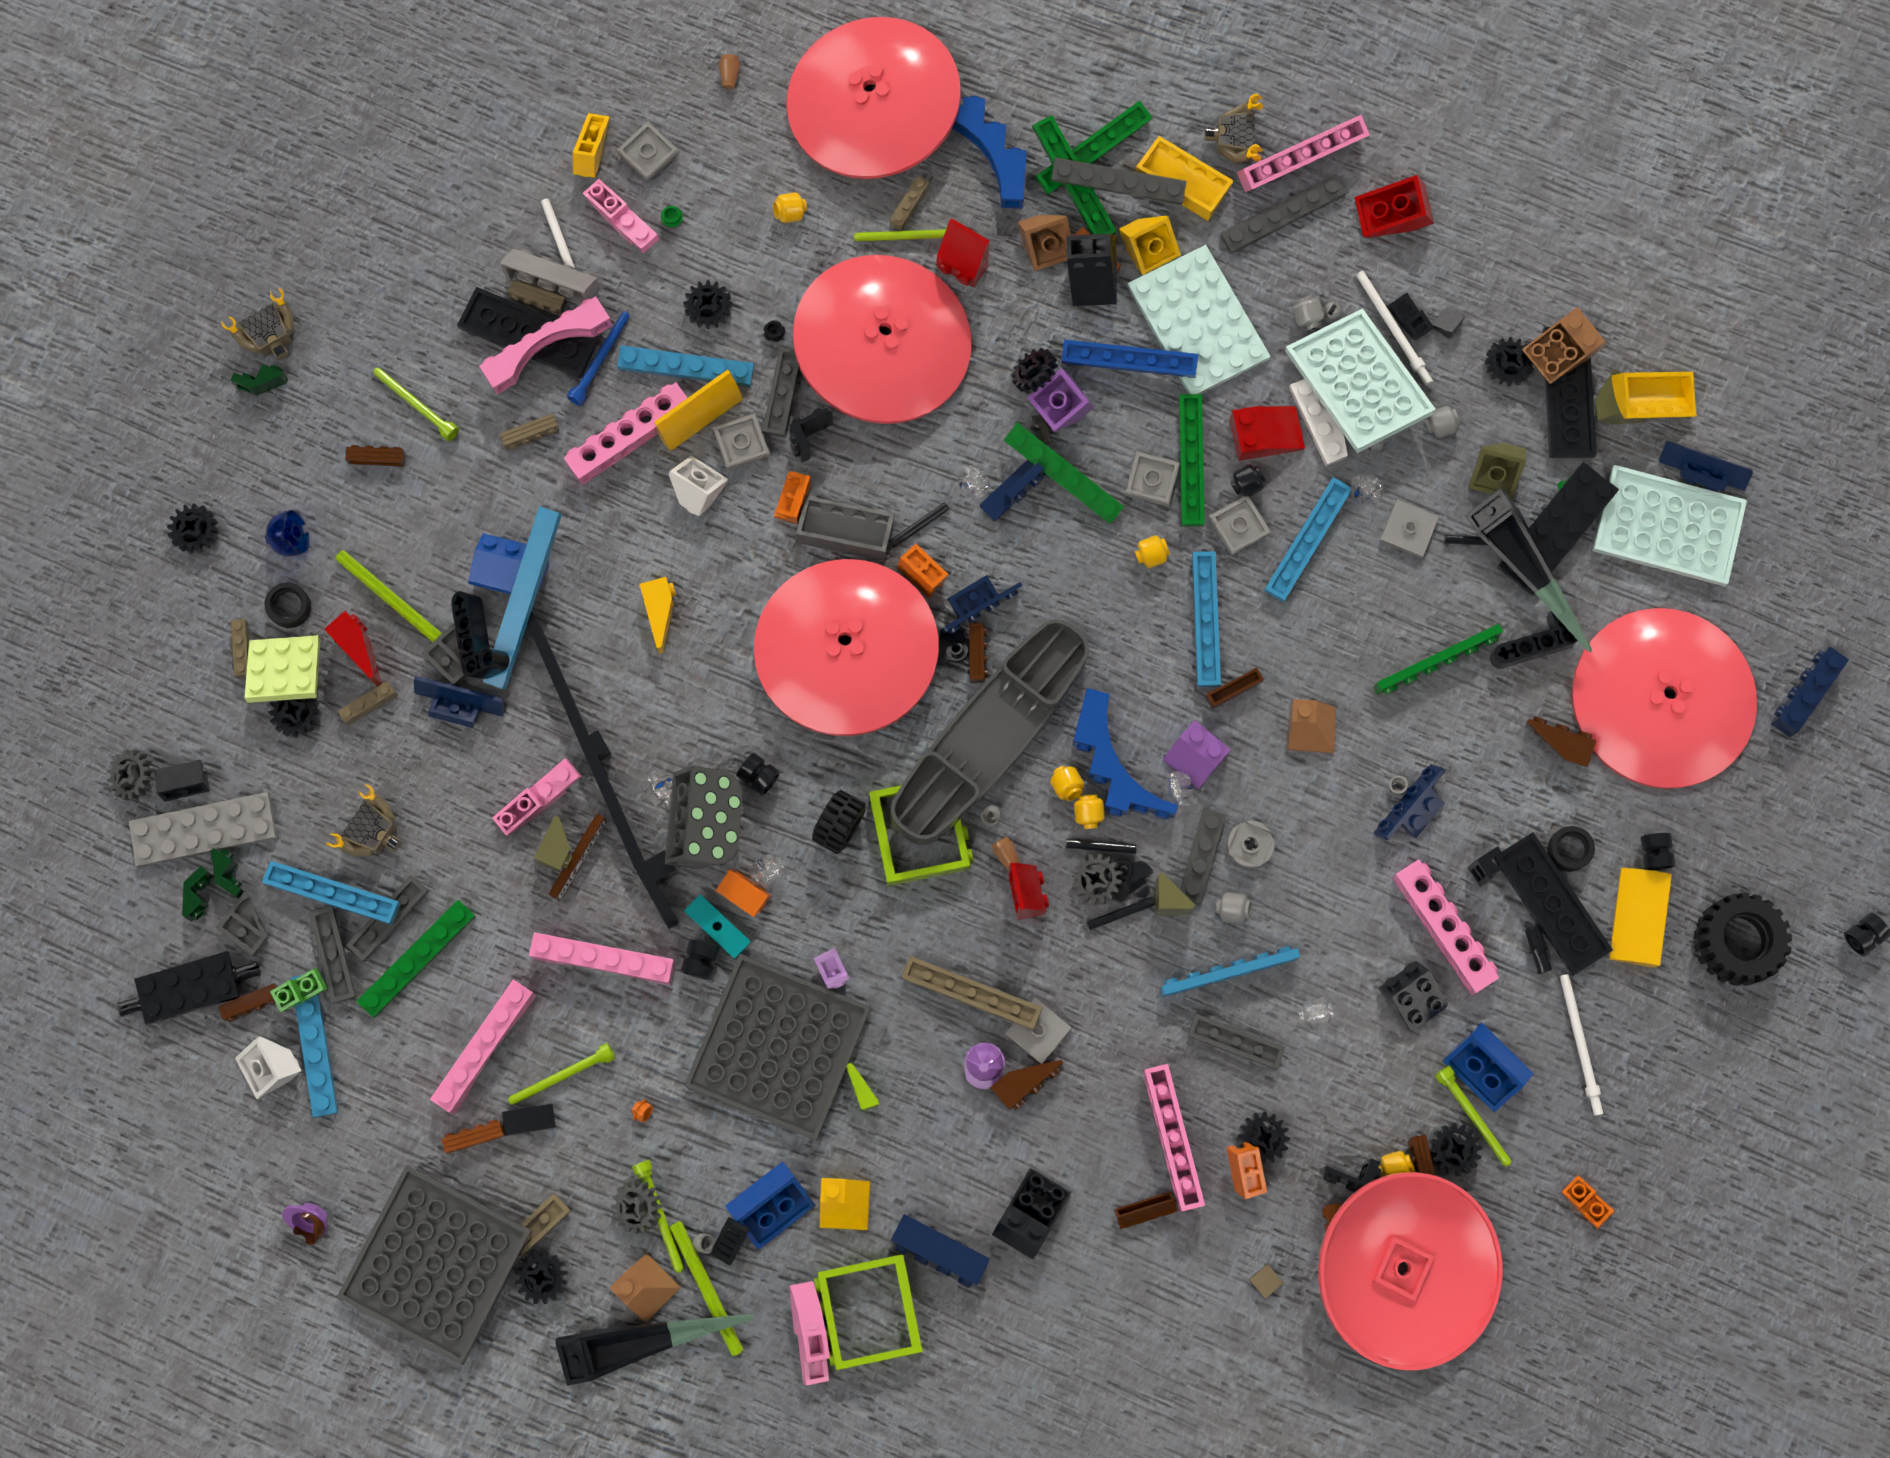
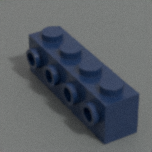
M1830 646L1824 651L1819 650L1812 659L1813 665L1810 669L1807 667L1799 677L1801 682L1798 686H1793L1786 696L1789 699L1785 704L1782 703L1774 713L1776 717L1771 725L1788 737H1792L1800 731L1849 661L1848 658Z
M905 1214L890 1240V1243L893 1244L892 1248L904 1255L906 1252L913 1254L915 1261L925 1266L928 1263L936 1266V1272L946 1277H949L951 1274L959 1278L957 1282L967 1288H970L971 1285L974 1287L978 1285L990 1261V1258Z

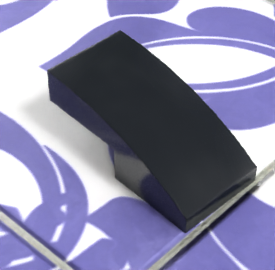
M1408 293L1403 294L1387 305L1398 323L1415 341L1434 329L1424 311L1418 310Z
M553 1104L502 1112L505 1136L556 1128Z

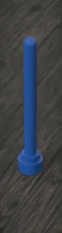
M624 311L621 313L579 385L571 388L566 397L572 403L578 406L583 405L587 398L585 396L587 394L586 389L630 317L628 312Z

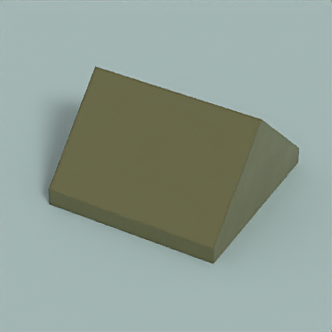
M1161 872L1155 881V915L1188 916L1196 905Z

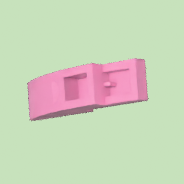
M600 179L583 192L586 199L628 243L634 244L642 253H645L660 239L658 234L632 212L627 203Z
M565 758L531 788H526L492 819L503 833L508 836L555 803L582 776L572 763Z
M809 1281L789 1285L794 1334L798 1335L803 1384L807 1386L829 1381L827 1359L830 1358L823 1315L814 1283Z

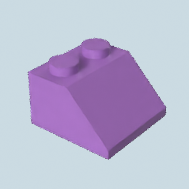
M1062 368L1050 378V382L1044 383V388L1039 387L1036 392L1027 397L1054 432L1078 422L1095 408L1076 382Z
M1194 720L1163 758V761L1199 789L1227 757L1231 749Z

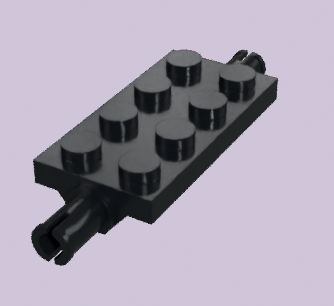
M225 951L134 979L138 993L137 997L117 1002V1008H121L118 1012L123 1017L142 1011L145 1024L150 1025L234 1000L240 997L238 985L241 981L260 976L261 971L258 970L260 967L257 961L240 967L233 966L229 952Z

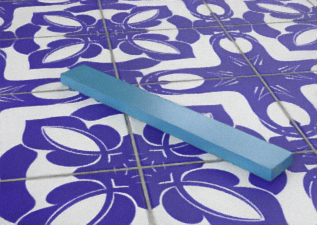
M541 506L538 508L493 648L504 651L509 655V666L505 671L483 680V682L500 689L507 688L562 514Z

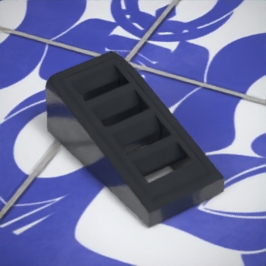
M728 1217L713 1246L711 1255L725 1264L731 1265L741 1250L749 1228Z

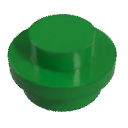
M676 206L664 208L661 212L662 223L669 228L679 226L683 221L682 211Z

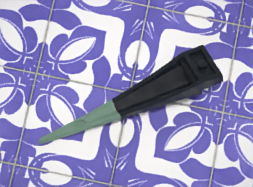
M1500 488L1467 513L1465 517L1475 532L1530 587L1588 652H1592L1584 632L1519 508L1515 506L1504 488Z
M744 1314L584 1330L578 1334L558 1337L555 1344L567 1386L595 1380L674 1346L750 1321L754 1315Z

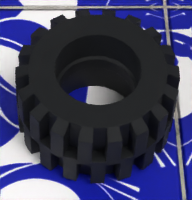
M843 790L836 792L827 803L815 825L812 841L835 854L842 852L863 818L866 803Z

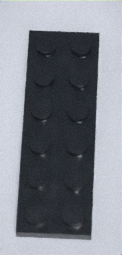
M476 287L457 326L458 329L505 348L508 345L517 344L525 335L537 332L545 323L554 322L555 319ZM581 336L561 339L545 346L535 353L531 359L581 379L599 342V338L596 336Z
M1544 327L1542 333H1544L1550 327ZM1589 358L1552 384H1549L1545 379L1549 458H1595L1597 455L1591 358Z
M1584 462L1581 463L1529 527L1552 572L1620 490ZM1502 560L1497 569L1533 596L1535 593Z
M1534 832L1493 858L1497 865H1500L1501 862H1506L1505 867L1501 871L1572 976L1613 951Z

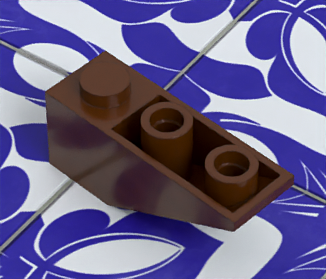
M1535 716L1533 720H1527V724L1564 761L1588 767L1597 741L1592 739V734L1583 731L1575 734L1569 732L1570 727L1557 723L1553 727L1547 725V720Z
M1057 1060L1010 1071L990 1087V1090L1008 1111L1012 1108L1016 1111L1026 1102L1025 1096L1030 1092L1035 1095L1044 1087L1042 1082L1048 1076L1053 1079L1062 1071L1060 1066L1063 1064V1061Z

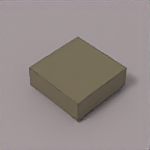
M1268 1264L1249 1279L1264 1299L1283 1284L1282 1280Z

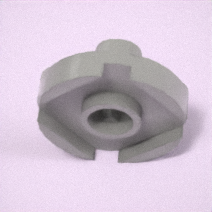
M1247 821L1233 828L1227 839L1229 857L1236 864L1244 868H1259L1270 859L1274 851V839L1269 829L1257 821ZM1250 839H1253L1257 848H1252L1251 851L1247 850L1244 842H1249Z

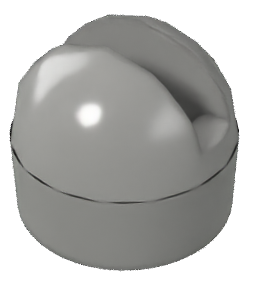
M1335 302L1327 303L1323 309L1324 318L1327 321H1336L1341 314L1340 305ZM1332 307H1334L1335 310L1333 314L1330 315L1329 311Z
M1400 775L1391 778L1389 782L1390 790L1396 795L1404 794L1408 789L1406 778ZM1395 782L1405 788L1402 790L1393 786Z
M991 804L987 805L981 813V820L987 825L998 823L1000 818L999 808ZM989 812L994 813L993 817L988 816Z
M701 1233L694 1238L693 1247L696 1251L700 1253H710L714 1246L712 1235Z

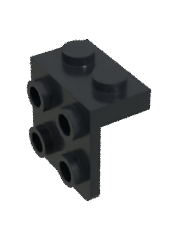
M831 407L817 408L811 415L805 418L800 416L789 424L790 448L795 458L799 456L802 463L810 459L809 443L806 437L833 425Z
M1417 961L1407 965L1403 971L1389 978L1385 984L1379 987L1382 995L1394 1003L1410 1031H1415L1446 1009L1448 1005L1430 970Z
M1371 1158L1364 1161L1358 1179L1328 1166L1322 1167L1319 1173L1324 1175L1323 1180L1333 1184L1340 1182L1346 1184L1345 1189L1355 1193L1361 1187L1378 1179L1382 1169L1378 1168L1380 1162Z

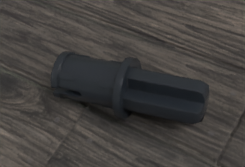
M1537 926L1527 928L1525 934L1531 950L1529 954L1533 956L1537 973L1541 974L1551 971L1552 968L1546 953L1548 948L1544 946L1539 928Z

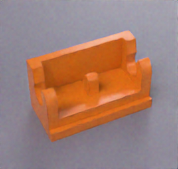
M789 471L774 513V518L798 524L805 497L808 495L811 485V477L809 475Z
M917 544L900 557L897 568L928 598L934 595L938 587L941 588L949 575Z
M735 869L728 871L715 890L752 917H755L757 914L759 915L772 897L771 894Z
M1243 1142V1148L1240 1149L1233 1145L1226 1147L1235 1192L1244 1199L1266 1193L1267 1188L1259 1148Z

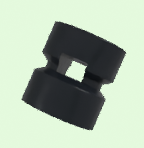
M753 752L741 765L736 776L746 784L752 783V789L763 796L774 785L780 775V771L771 764L765 765V760Z
M1655 833L1640 837L1642 850L1646 852V855L1643 856L1645 870H1663L1676 866L1674 853L1670 852V849L1673 847L1671 833Z
M1874 913L1867 914L1859 921V925L1854 924L1844 932L1846 942L1861 956H1866L1876 948V944L1880 945L1890 937L1889 927Z
M690 939L686 950L689 956L683 960L680 972L700 979L710 980L713 971L711 962L716 960L719 947Z

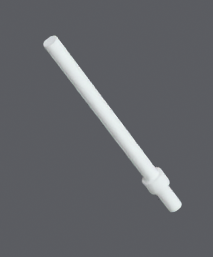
M1359 272L1356 277L1408 357L1412 370L1418 373L1425 386L1431 384L1433 380L1425 369L1426 364L1421 357L1418 358L1365 272Z
M1569 974L1561 975L1560 980L1587 1085L1585 1088L1586 1096L1590 1098L1594 1116L1603 1114L1599 1098L1601 1092L1599 1085H1596L1570 977Z

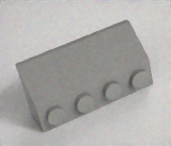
M513 249L500 263L507 281L512 282V280H516L563 296L567 302L578 306L582 301L594 298L600 287L598 279L593 273L588 271L579 272L571 265L557 264L548 257L543 256L540 258L534 256L532 252L521 249V251Z

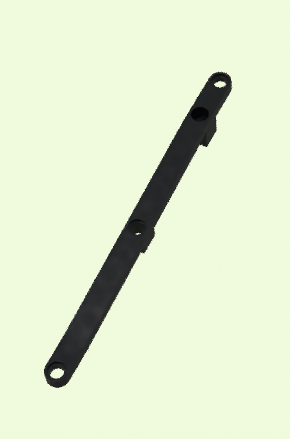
M531 611L527 627L534 638L631 862L668 929H671L678 925L679 922L658 885L677 875L678 872L674 866L665 865V850L646 861L644 860L601 763V760L612 754L598 730L589 735L550 644Z

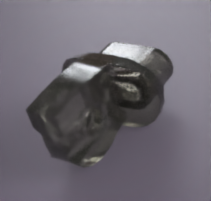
M1041 414L1032 416L1033 426H1031V430L1040 431L1041 441L1050 446L1051 441L1048 429L1051 427Z

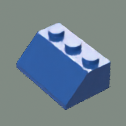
M483 533L474 552L468 584L511 595L527 544ZM549 558L541 579L539 589L549 569Z
M1480 1023L1443 1060L1447 1066L1450 1065L1455 1074L1493 1112L1522 1089L1534 1074L1483 1023Z
M783 1161L725 1205L734 1220L749 1228L747 1236L758 1250L816 1206Z

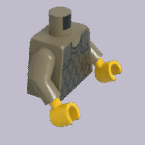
M1253 94L1250 96L1249 102L1247 101L1219 116L1217 128L1205 127L1204 141H1217V153L1235 164L1252 159L1255 162H1259L1261 156L1256 153L1263 150L1258 144H1254L1255 112H1252L1253 108L1256 110L1263 109L1261 102L1256 104L1262 97L1259 94Z
M278 288L281 293L280 298H275L272 291L270 292V298L277 302V305L274 302L237 323V328L235 326V319L228 316L232 321L230 327H226L221 321L222 327L231 331V336L242 348L253 353L261 352L264 357L273 353L277 360H282L288 356L289 353L285 345L292 341L290 334L293 332L294 316L287 301L283 300L284 291L281 288Z
M364 784L369 788V792L363 795L358 790V794L362 798L369 800L363 801L341 836L335 833L329 834L336 838L335 844L332 845L326 842V845L333 848L338 847L339 850L353 857L371 856L373 853L380 854L384 847L396 852L402 840L393 835L397 828L393 824L395 816L389 804L377 793H374L370 785Z

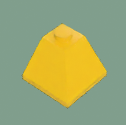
M1168 216L1137 219L1119 229L1124 246L1142 275L1181 256Z
M821 1178L820 1228L868 1230L870 1181Z

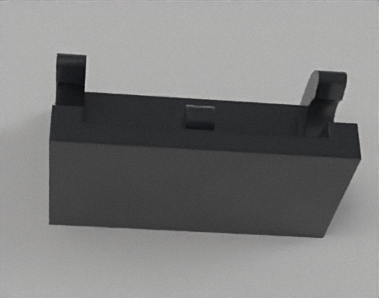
M201 760L154 771L157 794L164 802L210 791L206 768L203 769Z
M1498 846L1467 867L1480 887L1491 880L1506 865L1505 861L1501 862L1498 866L1492 862V859L1502 852Z

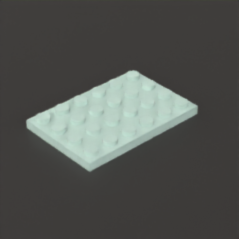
M1206 245L1128 283L1129 291L1162 349L1199 355L1196 378L1178 376L1188 394H1202L1270 360V354Z
M1363 309L1286 346L1285 352L1357 453L1435 414L1436 409Z
M1613 465L1609 482L1620 490L1601 512L1592 551L1726 587L1729 583L1747 500Z

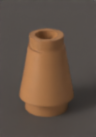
M733 54L721 55V60H719L722 87L725 89H734L738 76L740 61H738L739 57Z
M1008 836L991 845L994 849L992 852L1008 871L1010 863H1020L1013 840L1010 841Z

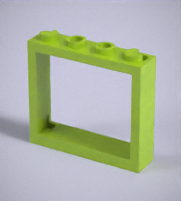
M901 786L869 792L887 886L970 870V863L974 862L972 850L966 848L965 840H969L967 827H962L960 819L954 825L961 861L895 874L880 799L896 796Z
M903 1254L817 1272L818 1278H814L817 1293L821 1292L823 1302L819 1303L823 1317L826 1316L828 1326L825 1327L827 1341H831L832 1351H829L830 1365H835L836 1370L923 1352ZM895 1264L911 1347L842 1361L826 1278Z

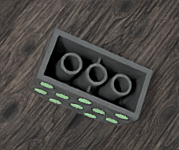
M694 765L673 772L665 865L704 869L725 863L735 855L738 841L741 838L740 818L743 815L741 786L732 774L722 770Z

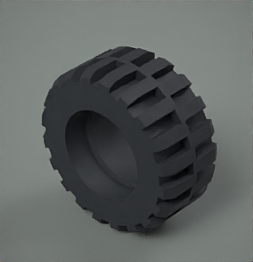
M1748 893L1729 895L1706 908L1703 912V917L1699 918L1696 923L1699 928L1694 931L1693 937L1698 939V943L1694 945L1695 952L1700 951L1702 957L1698 958L1701 965L1706 963L1709 967L1706 971L1710 975L1717 974V980L1723 983L1729 981L1730 985L1735 986L1741 984L1744 986L1752 985L1774 976L1779 972V968L1784 967L1787 962L1785 956L1790 955L1792 949L1788 946V943L1792 941V934H1787V928L1790 925L1788 920L1785 922L1782 920L1781 916L1784 913L1780 908L1775 910L1772 908L1774 903L1770 900L1762 901V896L1756 894L1749 896ZM1741 918L1750 922L1757 929L1761 938V949L1759 955L1754 960H1740L1732 955L1726 947L1724 929L1730 920Z

